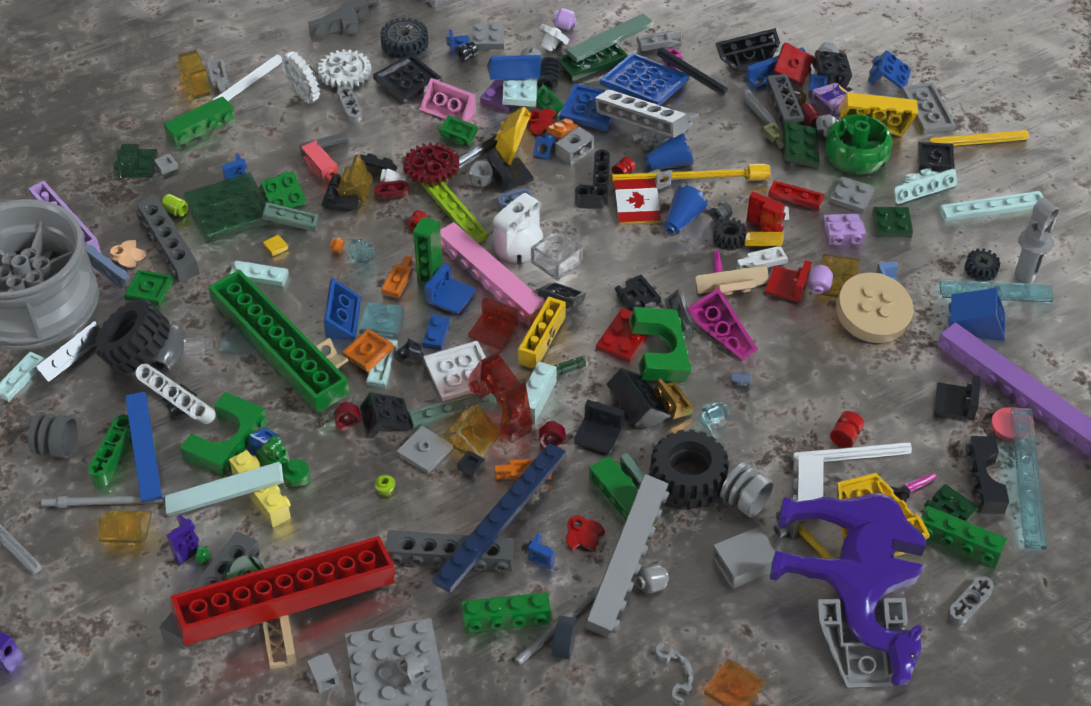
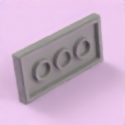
M933 82L901 87L904 99L917 100L918 115L915 120L923 134L956 129V124Z

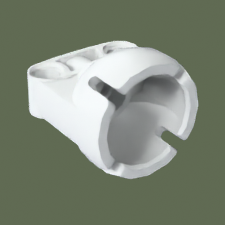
M523 193L513 200L493 220V250L501 260L509 263H517V255H521L522 263L529 262L538 256L543 247V233L540 228L539 212L541 202L527 193Z

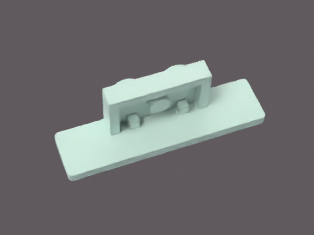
M923 169L918 174H907L905 178L899 179L900 185L893 187L895 203L900 204L957 186L956 170L949 169L937 173L931 171V169Z

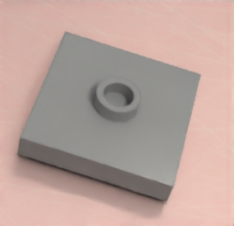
M421 426L397 450V455L426 474H429L453 450V444Z

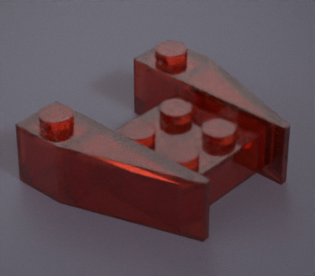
M501 350L480 360L470 373L468 387L479 399L488 394L495 396L497 404L502 410L500 432L504 438H508L513 443L531 433L532 429L526 383L523 382L521 384L502 359Z

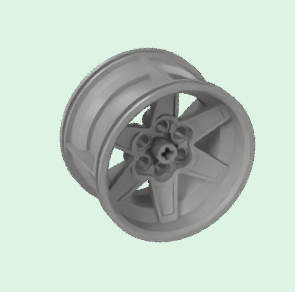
M22 199L0 203V347L26 350L56 343L82 327L94 312L98 302V283L90 263L80 224L68 210L51 202Z

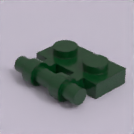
M944 484L933 495L932 501L928 499L924 504L925 507L930 506L966 522L979 509L977 505L947 484Z

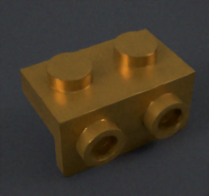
M657 379L654 395L673 419L693 414L695 408L675 381L665 384L662 379Z

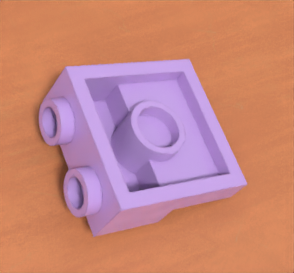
M859 214L823 215L828 245L864 244L866 232L863 221H860Z

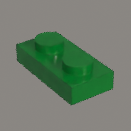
M541 86L537 92L536 101L543 109L555 111L556 114L553 117L555 118L564 107V104L547 86Z

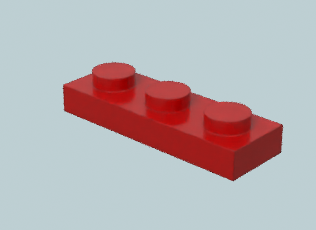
M775 180L768 193V197L815 210L820 209L825 195Z

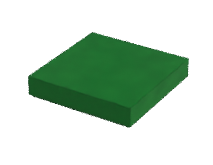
M138 269L124 298L128 301L147 300L152 305L160 306L174 281L173 276Z

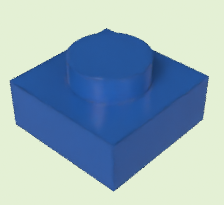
M811 74L809 92L827 86L828 76Z

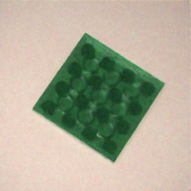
M250 172L183 193L205 243L272 223V221L262 219L266 202Z

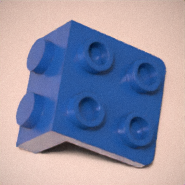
M887 50L873 59L868 82L873 85L884 76L900 89L902 86H907L911 72L907 64L900 61Z
M443 263L435 271L434 276L424 286L427 303L454 314H459L475 294L474 287L451 278V268L446 263Z

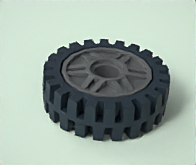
M397 18L395 22L391 20L390 24L386 23L380 32L382 49L389 56L394 55V58L400 56V59L410 54L417 57V54L421 55L422 51L425 52L428 47V30L425 24L423 25L421 21L418 22L417 19L412 21V18H408V20L405 18L399 20Z

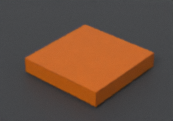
M367 329L341 354L347 357L353 364L369 372L395 347L392 342Z

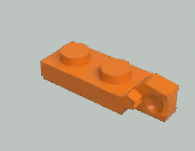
M405 255L401 263H395L381 288L383 295L399 299L413 273L412 256Z
M535 459L510 460V463L505 465H495V479L517 481Z

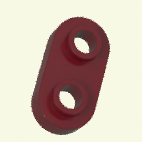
M402 180L381 182L374 186V195L381 200L402 198L409 194V184Z

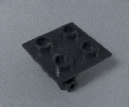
M333 175L331 181H329L321 206L356 210L364 184L342 182L341 175Z

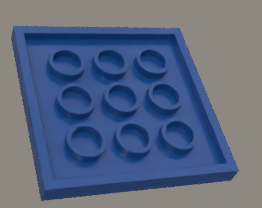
M632 52L600 79V85L631 97L661 105L689 80V75Z

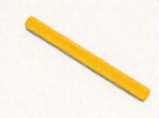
M1027 130L935 137L930 138L929 142L953 144V146L1027 140L1029 133Z

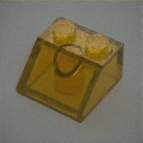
M476 404L463 408L444 432L443 436L448 442L453 444L454 449L464 454L470 451L483 458L502 432L481 407Z
M108 511L99 517V542H106L107 546H116L119 543H127V546H139L140 543L147 539L152 511Z

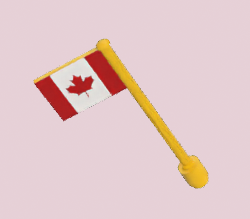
M765 163L748 164L747 168L672 172L671 180L745 177L748 181H765L770 179V166L765 165ZM659 173L611 174L610 181L614 184L619 225L661 223L658 191L655 185L656 175ZM667 176L662 177L661 180H666Z

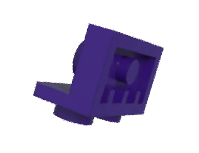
M180 514L177 516L179 527L166 535L174 559L179 565L194 556L199 547V538L194 532L195 525L189 518L185 519Z

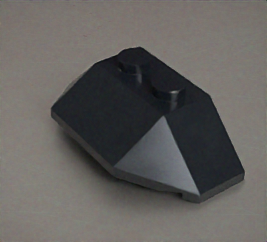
M776 28L716 42L715 44L720 59L735 71L742 72L746 71L747 66L772 58L780 45V40Z

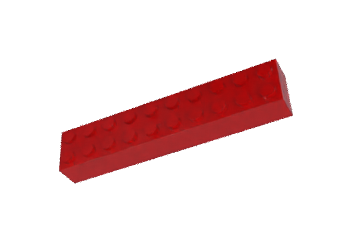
M380 536L171 595L172 614L184 646L393 584L395 566Z

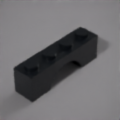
M971 436L969 444H966L965 452L966 456H969L970 459L969 472L973 474L972 488L976 489L975 504L979 506L980 514H1005L1009 504L1006 485L992 479L986 470L987 467L995 464L999 453L996 436Z

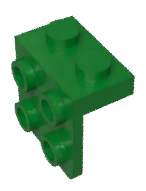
M294 171L281 173L275 178H266L260 183L259 190L261 194L266 195L269 203L292 209L306 203L305 196Z

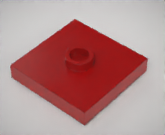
M785 42L773 72L778 75L787 74L790 81L802 86L814 56Z

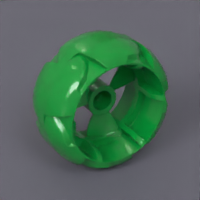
M851 114L844 116L843 119L837 120L831 125L826 137L825 150L829 161L837 169L856 175H868L885 166L891 155L893 141L888 127L882 121L863 114ZM852 140L851 146L844 144L843 141Z

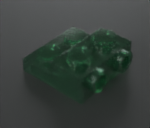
M121 144V147L117 148L116 157L118 160H114L113 168L117 171L118 178H153L155 171L154 160L158 157L157 149H140L139 144Z

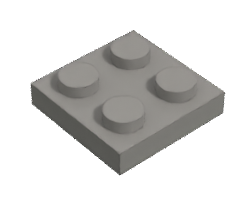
M473 23L472 41L476 44L477 48L504 49V23Z
M841 177L829 203L863 214L874 193L875 187Z

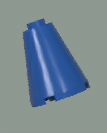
M681 133L675 138L671 137L646 154L644 159L646 168L654 171L656 169L662 170L692 165L694 162L692 152L687 143L684 142L687 141L684 134Z
M679 185L675 190L664 222L665 230L669 234H679L708 206L707 199L704 201L702 198L703 194L696 188L685 185V187Z

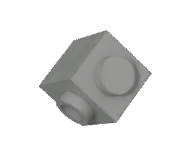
M329 653L317 655L307 661L309 670L306 671L310 684L315 683L319 693L340 685L338 673Z

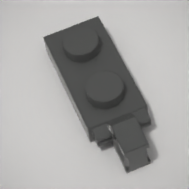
M677 289L664 301L667 309L678 311V316L681 318L682 333L688 338L693 334L692 327L689 325L692 323L683 292Z

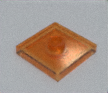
M728 658L705 688L704 694L722 706H751L765 687L766 681Z

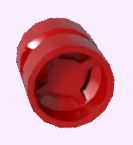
M852 411L842 412L829 434L831 441L841 448L852 447L865 426L863 418Z

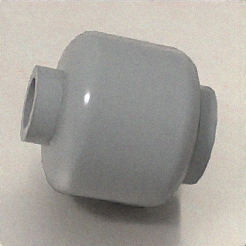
M651 564L640 568L636 577L637 587L646 594L664 590L669 581L667 570L659 564Z

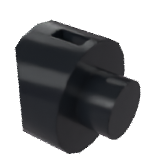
M408 338V341L395 351L394 358L408 367L413 366L415 363L419 364L424 356V353L421 352L422 346Z

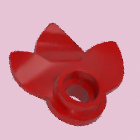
M544 109L540 112L538 110L530 111L531 115L528 124L530 125V131L535 136H542L544 131H547L548 126L556 123L552 119L556 112L551 109Z
M574 515L567 522L569 532L566 535V543L571 550H575L581 545L588 550L596 551L598 546L597 536L605 534V530L595 520H586L582 516ZM575 522L581 524V527H577Z

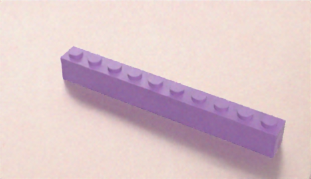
M956 322L940 334L937 346L942 351L948 353L974 374L981 376L989 385H992L1004 396L1010 398L1018 406L1065 438L1066 441L1091 457V418Z

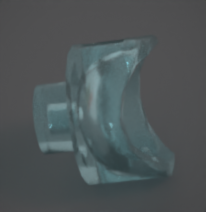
M354 239L349 244L348 254L355 263L365 265L374 259L375 249L370 241Z

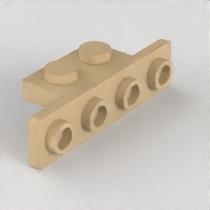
M764 265L696 275L695 281L698 294L713 292L719 288L723 295L733 294L734 290H740L741 293L750 292L751 288L756 287V285L768 284L769 277L767 266Z

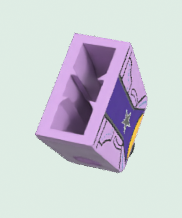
M833 83L814 89L811 103L825 115L839 116L841 101L847 92L854 93L851 87L844 89L838 83Z

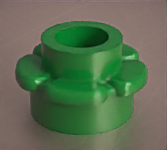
M207 545L205 547L199 546L195 562L200 563L201 566L203 562L208 563L211 551L207 550Z

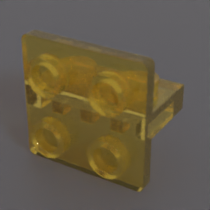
M359 154L354 156L351 166L345 167L337 191L340 196L356 194L360 202L364 203L372 183V176L367 171L365 163L361 160Z

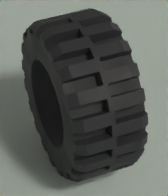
M133 300V302H128L125 306L119 307L115 313L109 316L110 318L107 321L105 320L102 328L97 332L98 336L95 337L94 348L96 354L114 371L124 374L135 372L141 364L150 363L151 359L154 356L156 357L159 354V350L164 347L170 332L169 321L147 300Z
M689 429V431L678 430L675 434L672 432L666 435V438L663 437L658 441L651 455L650 476L668 483L666 491L669 492L666 502L670 504L675 503L677 507L689 506V508H695L697 505L700 507L707 505L708 501L712 503L720 496V491L728 476L729 461L727 452L720 442H716L717 439L713 436H707L705 432L700 431L698 433L695 430ZM681 462H693L702 466L706 471L699 475L690 476L677 472L673 466Z

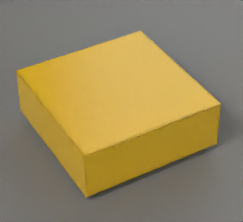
M279 235L263 242L264 248L272 257L288 250V245Z

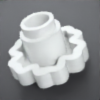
M542 23L538 29L544 34L541 47L550 52L556 49L558 43L566 46L570 41L567 36L561 33V30L554 26L552 28Z

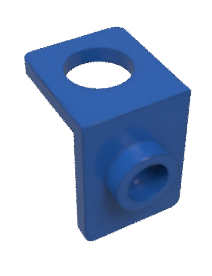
M545 133L543 136H537L533 155L549 159L552 145L558 140L553 139L554 136ZM540 144L547 146L546 153L541 154L538 151Z

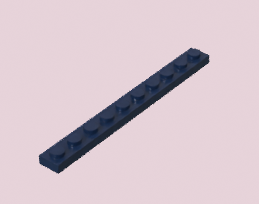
M548 443L432 578L434 585L449 593L455 589L566 457L565 450Z

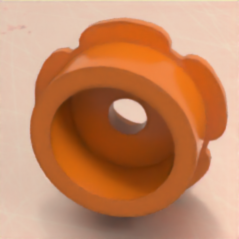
M340 237L337 239L333 238L330 244L333 254H340L345 241L340 239Z

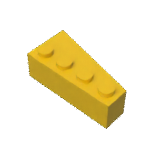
M847 92L840 103V118L843 119L844 116L851 114H863L874 119L877 118L888 127L890 134L903 137L918 115L917 100Z

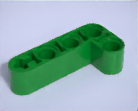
M126 414L115 417L88 467L92 483L96 487H105L109 484L129 444L132 442L129 417Z

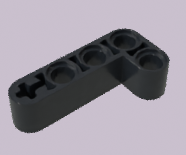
M600 149L594 154L593 185H578L575 188V205L577 207L603 209L608 205L610 153L607 150Z

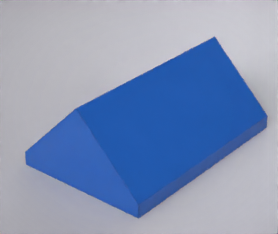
M541 55L492 56L487 63L490 80L540 78Z
M334 278L330 279L323 321L326 338L353 340L356 336L361 296Z

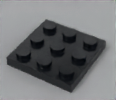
M413 54L373 74V79L403 104L426 92L430 78L442 82L440 75Z

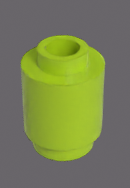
M167 194L161 200L164 209L175 216H184L188 211L189 206L186 201L172 194Z

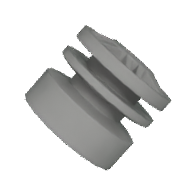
M742 462L726 478L720 491V497L724 501H728L732 506L738 504L737 508L748 517H753L758 514L770 498L774 489V481L763 474L757 475L756 469L750 468L747 463Z

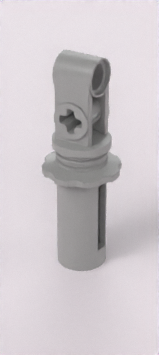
M1041 198L1034 205L1029 225L1018 237V243L1021 245L1022 250L1014 274L1021 282L1030 283L1036 280L1044 254L1050 253L1052 247H1054L1052 230L1060 210L1046 198Z

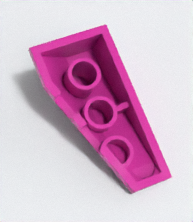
M719 288L687 307L693 319L701 328L741 360L758 351V348Z

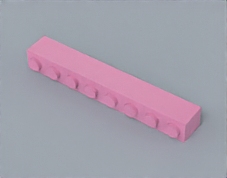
M453 222L441 229L442 250L448 253L452 260L457 261L462 269L467 270L486 290L494 294L498 301L503 302L507 309L513 311L522 322H525L529 327L532 326L545 301L457 224Z

